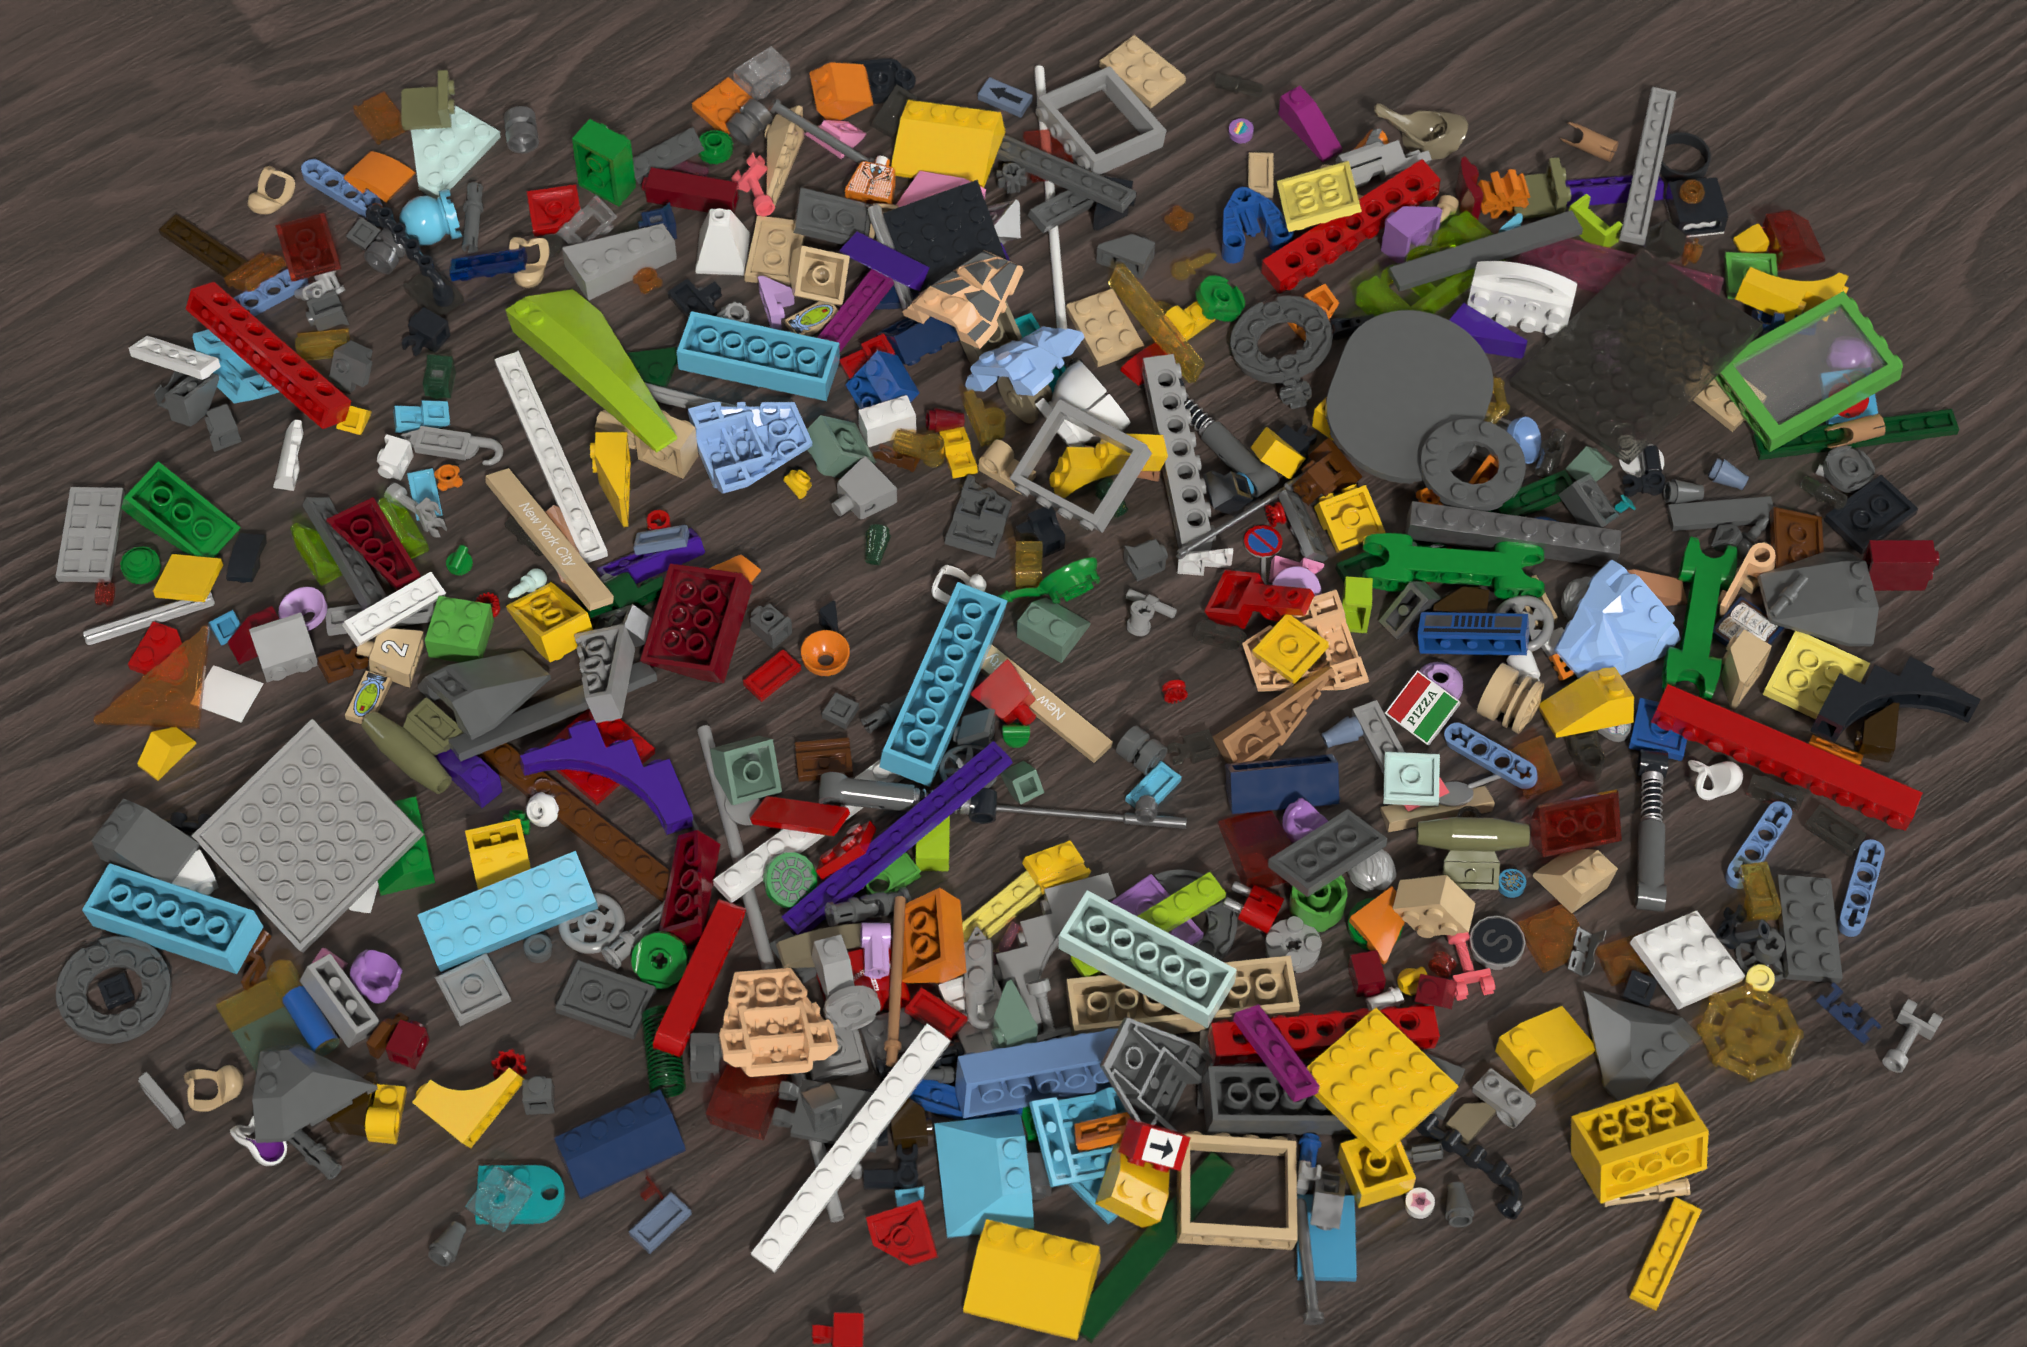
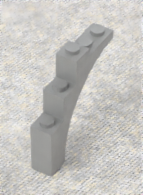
M1109 873L1044 889V900L1040 901L1044 916L1020 921V932L1016 933L1019 948L996 954L994 975L997 982H1001L1004 990L1006 982L1012 979L1038 1026L1037 1033L1041 1032L1042 1022L1037 998L1034 995H1029L1027 983L1041 978L1049 957L1059 945V934L1087 890L1109 902L1116 898Z

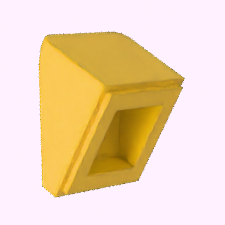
M1759 223L1733 238V242L1740 253L1767 252L1769 239Z
M350 406L346 420L338 423L336 429L362 435L372 411Z

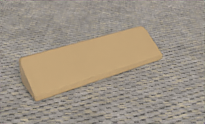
M1482 786L1472 788V800L1460 806H1445L1441 804L1438 807L1420 806L1408 812L1404 805L1393 804L1380 807V811L1387 832L1416 827L1417 822L1448 817H1466L1493 811L1494 800L1487 788Z

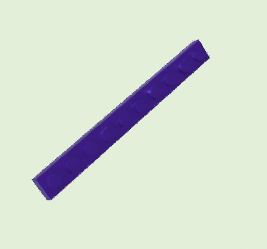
M994 741L873 840L864 855L837 870L782 916L783 921L796 935L810 932L826 919L825 905L827 902H833L834 904L846 902L848 898L855 895L1013 763L1011 758Z

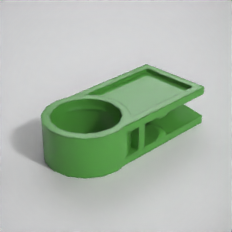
M905 852L866 885L867 895L876 893L870 889L869 885L877 879H882L889 883L890 886L884 891L885 893L898 891L900 887H906L921 878L919 874L921 870Z

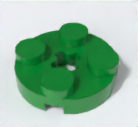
M1215 275L1206 277L1196 288L1195 294L1200 307L1203 309L1202 313L1207 319L1233 322L1244 309L1245 299L1240 289L1236 285L1232 288L1227 284L1229 280L1224 277Z
M656 931L648 934L633 949L631 958L632 968L643 983L655 986L657 989L672 986L682 978L689 964L686 944L682 939L669 932ZM659 952L663 953L664 957L667 958V963H664L662 967H658V962L653 961V957L658 956Z

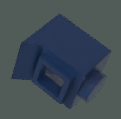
M670 202L663 208L641 213L642 221H638L639 229L663 224L673 239H677L676 222Z

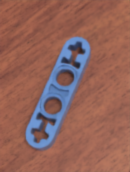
M307 160L301 166L302 176L306 183L365 218L366 210L368 209L366 205L370 207L373 203H378L382 206L380 198L373 192L367 190L361 193L343 179L344 175L319 160ZM330 180H337L339 182L333 187L326 186V183ZM350 191L358 193L354 198L345 197L346 193Z
M290 267L233 299L246 310L249 309L250 313L255 317L292 297L296 289L307 285V274L301 267ZM273 287L281 289L280 292L275 295H270L267 293L268 290ZM251 299H256L259 301L258 304L253 307H248L245 305L246 302Z
M1453 723L1446 728L1444 732L1445 741L1452 750L1521 789L1532 788L1537 783V770L1531 762L1464 724ZM1459 733H1461L1463 740L1460 738H1456L1454 741L1452 738V734L1458 735ZM1477 744H1484L1487 750L1482 755H1476L1472 752L1473 747ZM1499 757H1507L1510 763L1507 767L1499 768L1495 765V761ZM1529 771L1530 778L1524 777L1522 780L1519 772L1525 774Z
M1776 801L1767 808L1727 869L1725 880L1729 886L1735 889H1742L1749 884L1790 822L1792 810L1788 804ZM1781 812L1783 816L1778 819L1776 825L1773 824L1772 821L1775 814ZM1760 830H1767L1772 834L1773 838L1771 840H1763L1759 837L1758 832ZM1745 851H1756L1759 854V859H1748ZM1743 865L1746 867L1743 875L1739 879L1734 877Z
M1876 840L1864 841L1856 856L1837 924L1839 931L1845 936L1854 937L1860 934L1867 918L1885 854L1883 845ZM1868 850L1874 851L1871 863H1866ZM1859 871H1866L1871 875L1872 880L1864 882L1858 878L1857 873ZM1853 894H1859L1865 899V903L1857 905L1852 902L1850 897ZM1852 912L1857 913L1854 919L1855 925L1853 927L1848 925V920Z

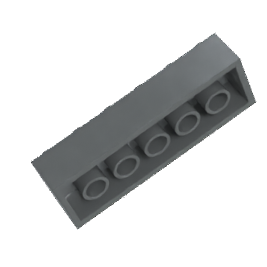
M1208 1066L1203 1076L1202 1089L1206 1134L1312 1133L1354 1135L1314 1095L1293 1102L1268 1067Z

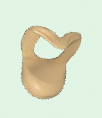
M271 166L264 167L258 181V191L251 193L248 197L247 203L249 208L257 214H271L277 211L291 199L294 193L295 181L293 177L284 172L276 171ZM272 173L286 179L284 191L278 199L270 198L265 192V185Z
M514 237L510 240L509 244L510 256L514 263V280L521 287H535L542 281L550 254L548 241L544 238H533L526 241L523 238ZM519 244L526 247L538 244L540 250L539 261L535 264H527L521 261L518 255Z
M232 1065L223 1066L216 1072L197 1069L187 1071L184 1074L185 1083L189 1085L187 1090L189 1106L193 1110L200 1112L214 1110L236 1098L240 1094L244 1083L243 1074ZM204 1078L214 1080L218 1085L217 1096L212 1100L194 1099V1080Z

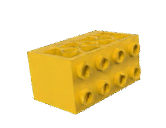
M1677 1082L1571 1116V1156L1598 1201L1602 1204L1707 1169L1709 1131Z

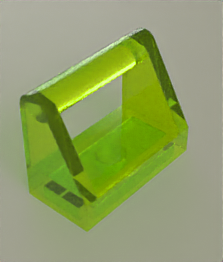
M381 498L378 501V505L409 557L412 559L429 551L428 544L407 509L388 498Z
M295 523L290 527L297 552L320 586L343 575L318 531L299 523Z

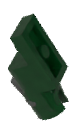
M628 572L620 573L616 576L606 573L599 579L614 596L613 603L589 611L580 599L579 602L588 613L589 618L610 612L612 607L616 610L633 604L640 609L659 599L664 579L662 576L656 579L650 578L644 581L638 588Z

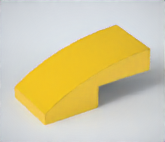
M960 427L939 432L952 478L977 474V464L972 454L970 440L965 428Z

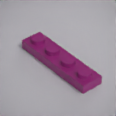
M871 269L817 338L839 342L841 352L894 285L893 279Z
M1259 1004L1235 1012L1233 1021L1293 1102L1318 1093L1320 1085Z

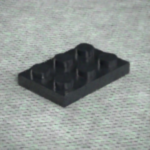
M1881 474L1827 513L1824 521L1862 555L1866 551L1870 540H1882L1915 516L1918 508Z

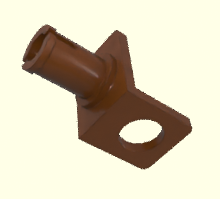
M265 930L259 934L244 961L251 965L241 980V984L247 994H250L266 970L264 961L259 955L272 937ZM255 972V976L253 980L250 982L251 976Z

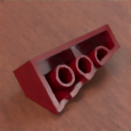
M374 497L326 519V522L380 572L394 593L421 578L420 573Z
M699 830L678 836L659 931L676 935L685 942L686 947L698 944L704 932L721 845Z

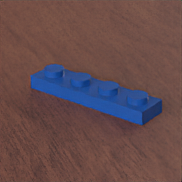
M922 1080L909 1096L911 1100L923 1107L924 1110L958 1121L1021 1114L1022 1117L1023 1108L963 1118L955 1087L938 1083L934 1080Z

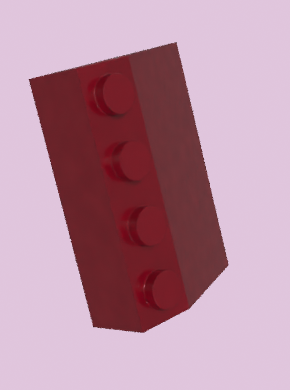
M670 563L640 661L644 664L697 680L724 684L753 588L752 584L742 573Z

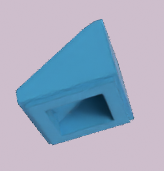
M233 610L208 622L211 631L221 646L226 644L241 626Z

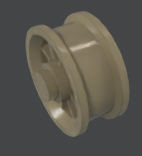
M1000 376L998 378V388L1004 402L1025 423L1032 424L1038 419V414L1041 412L1035 405L1042 398L1046 402L1052 400L1053 393L1048 384L1034 396L1017 395L1009 377Z

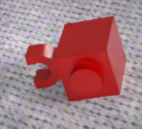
M834 1313L833 1327L813 1325V1344L833 1343V1347H863L864 1313Z

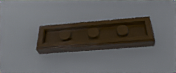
M177 214L158 229L161 236L233 284L251 268L248 261Z

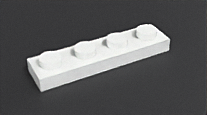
M150 336L144 337L129 347L131 357L202 380L211 376L214 371L221 367L219 359Z
M429 572L344 621L342 626L358 647L436 602L438 596L444 597L446 592L432 572Z

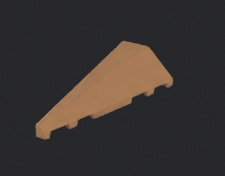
M1329 666L1322 668L1214 735L1212 738L1223 759L1228 764L1270 760L1269 758L1277 747L1285 743L1307 714L1306 709L1312 701L1318 699L1322 694L1320 691L1328 680L1335 677L1336 674L1333 668Z

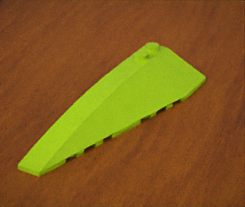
M575 290L527 296L505 310L513 333L657 453L677 440V435L603 314Z

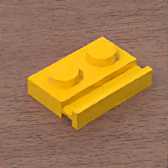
M1071 840L1024 858L1022 863L1035 884H1039L1042 894H1044V889L1088 878L1091 872L1089 868L1085 867V861Z

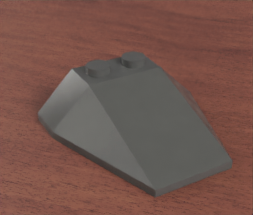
M1822 552L1758 575L1757 578L1769 623L1845 646H1872L1874 644L1879 606L1866 561L1849 552ZM1800 574L1805 575L1809 581L1799 591L1798 598L1792 605H1787L1777 618L1771 617L1768 614V610L1779 599V594L1785 587H1790Z
M1125 1017L1100 1067L1131 1119L1177 1131L1168 1121L1186 1085L1202 1084L1203 1076L1208 1066H1211L1213 1059L1193 1042Z

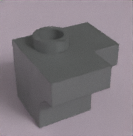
M349 341L335 349L328 381L347 393L353 392L356 385L366 386L369 382L372 367L371 356L373 350L353 341Z
M691 1033L690 1073L692 1082L721 1081V1071L728 1063L723 1060L719 1042L720 1033Z

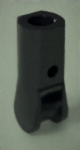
M1374 314L1332 319L1330 324L1333 329V339L1340 340L1350 337L1362 324L1375 317Z

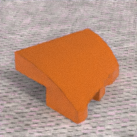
M1390 887L1352 915L1349 920L1350 924L1367 941V948L1370 951L1378 950L1383 965L1387 963L1402 926L1405 924V921L1393 910L1397 893L1393 887Z

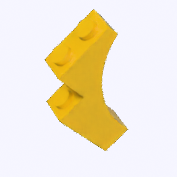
M1750 267L1735 299L1772 316L1774 312L1784 313V321L1789 322L1794 319L1795 315L1799 316L1802 312H1807L1843 291L1847 293L1849 287H1846L1845 284L1849 276L1839 272L1823 280L1795 281L1772 276ZM1829 316L1822 319V321L1827 322Z
M1127 434L1145 443L1152 452L1141 471H1160L1168 458L1164 436ZM1103 439L1097 443L1096 448L1067 447L1062 457L1059 458L1054 472L1050 475V486L1054 488L1056 495L1066 498L1078 488L1092 481L1119 474L1131 454Z

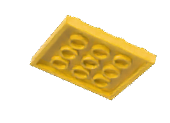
M1377 1008L1373 1009L1306 1067L1320 1085L1318 1093L1314 1096L1379 1159L1454 1094L1459 1087Z

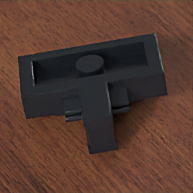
M687 278L667 292L668 298L688 319L691 311L717 317L718 311L714 308L715 301L722 297L721 287L715 281L703 289L702 287L696 288Z

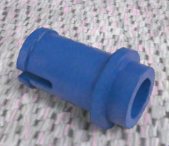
M1305 1133L1299 1139V1144L1301 1145L1299 1161L1311 1162V1168L1316 1167L1318 1148L1321 1147L1322 1143L1319 1141L1320 1137L1318 1135Z

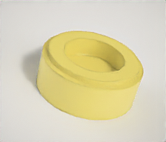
M1761 964L1751 967L1745 977L1748 989L1756 994L1768 992L1775 981L1773 971Z

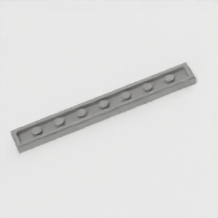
M1655 87L1651 89L1620 241L1639 245L1645 244L1676 95L1675 91Z

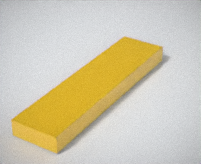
M1674 1198L1630 1294V1299L1655 1311L1657 1310L1702 1209L1679 1198Z

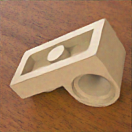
M995 440L979 459L978 470L1014 490L1016 486L1010 480V477L1020 462L1014 459V452L1007 443ZM1035 470L1031 472L1028 480L1033 481L1035 479Z

